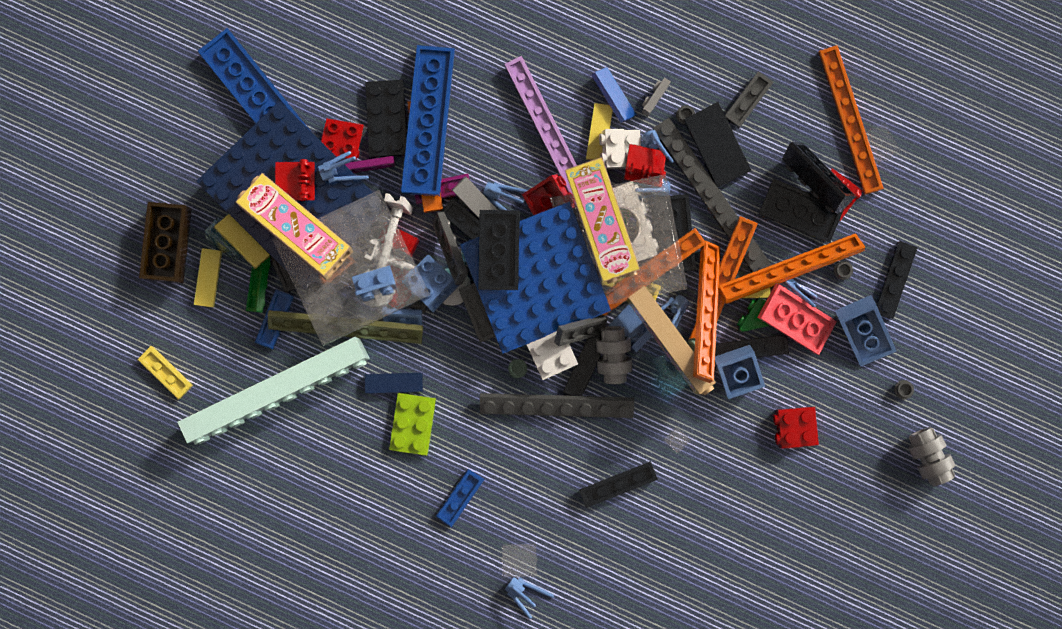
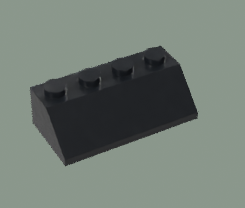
M792 141L789 144L782 158L786 163L784 166L790 172H795L799 176L797 179L804 186L808 185L812 189L811 194L815 198L821 199L825 203L824 207L829 212L841 213L856 195L804 143Z

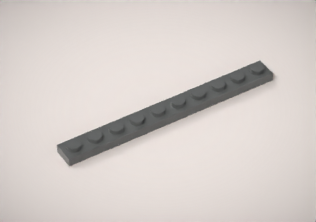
M667 118L655 126L653 130L656 131L666 150L730 240L739 217L670 118ZM752 237L743 260L753 273L771 266V263Z

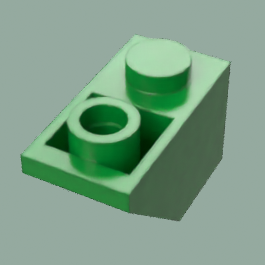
M760 297L756 300H751L747 307L749 310L747 315H742L737 323V326H739L737 331L739 333L769 326L757 318L766 302Z

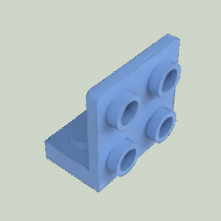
M427 255L402 280V283L432 312L460 286L455 285L452 276L430 255Z
M390 265L352 277L356 290L355 295L359 300H363V302L375 299L374 296L382 294V296L394 293L393 290L397 289Z
M629 304L608 325V327H624L625 336L631 337V350L634 353L652 337Z

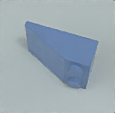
M871 295L835 310L860 367L896 352V348Z

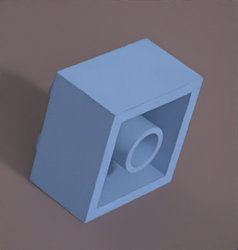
M750 345L715 356V365L728 399L765 387L755 352Z

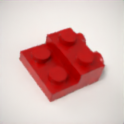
M558 174L549 176L522 194L533 215L567 202L571 203L572 209L576 207L573 194L568 193L565 188V179L562 176H558Z
M815 407L778 409L776 414H773L774 425H777L778 433H775L776 445H779V448L819 445Z

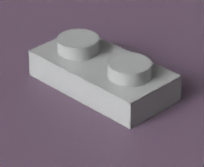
M664 77L662 82L658 81L652 89L654 94L651 98L647 96L642 104L644 107L642 113L647 117L650 115L671 81Z

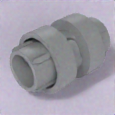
M604 327L601 329L602 337L596 339V351L603 355L602 358L597 360L598 373L604 375V383L627 382V373L632 372V358L626 356V352L631 351V337L625 336L624 327Z
M931 427L911 434L909 440L912 445L908 449L913 459L920 458L922 464L917 468L922 479H928L932 486H938L954 479L955 473L952 468L956 465L951 454L944 455L942 451L946 447L942 435H936Z

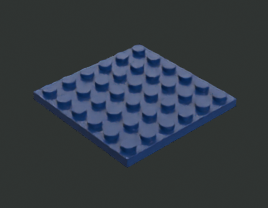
M570 202L520 220L518 290H478L502 354L556 332L558 326L588 318L592 319L611 311ZM479 237L460 244L477 290Z

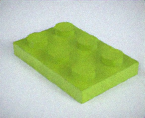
M398 393L389 450L428 455L436 398Z

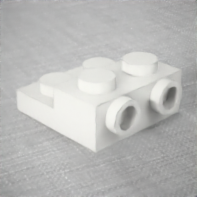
M605 129L599 135V144L602 145L600 157L603 158L606 169H626L629 144L641 146L640 130Z

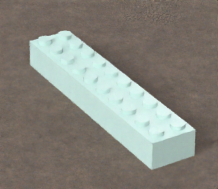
M353 337L177 423L187 443L202 444L210 440L209 436L211 435L218 436L227 432L228 427H237L244 424V419L246 418L254 419L261 416L263 410L270 411L279 407V403L282 401L289 402L296 399V394L298 393L306 394L315 389L314 386L317 384L325 385L331 382V378L334 376L341 377L348 374V369L352 367L358 369L367 364L366 361L370 358L361 339Z

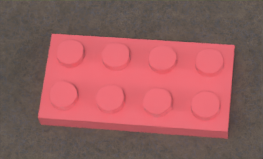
M780 284L774 285L757 317L817 355L822 351L837 322Z

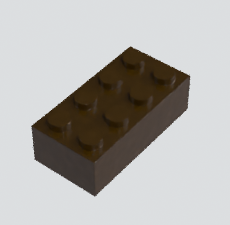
M147 203L139 273L140 279L184 283L192 208L178 204Z

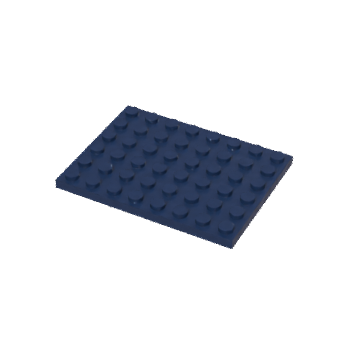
M280 101L196 181L306 291L321 275L244 212L236 203L238 195L251 186V181L256 176H260L263 173L275 183V162H300L301 159L315 162V200L297 202L349 246H352L389 210L361 180L335 181L329 183L328 179L323 181L318 166L336 158V156ZM345 164L337 167L338 174L334 175L335 177L356 176Z

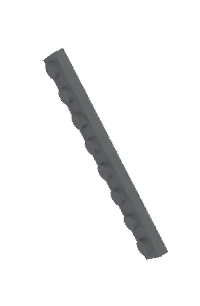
M480 393V414L633 418L634 397Z

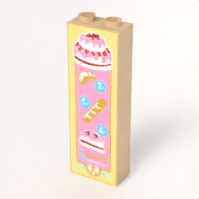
M600 157L566 169L565 173L602 281H607L610 284L618 281V277L626 275V278L636 275L640 267L603 158Z
M263 173L260 176H256L251 181V186L246 191H242L237 197L236 203L244 212L327 281L353 253L351 246Z
M643 286L626 300L693 392L706 395L714 389L712 385L716 383L715 380L708 383L693 377V350L647 288Z

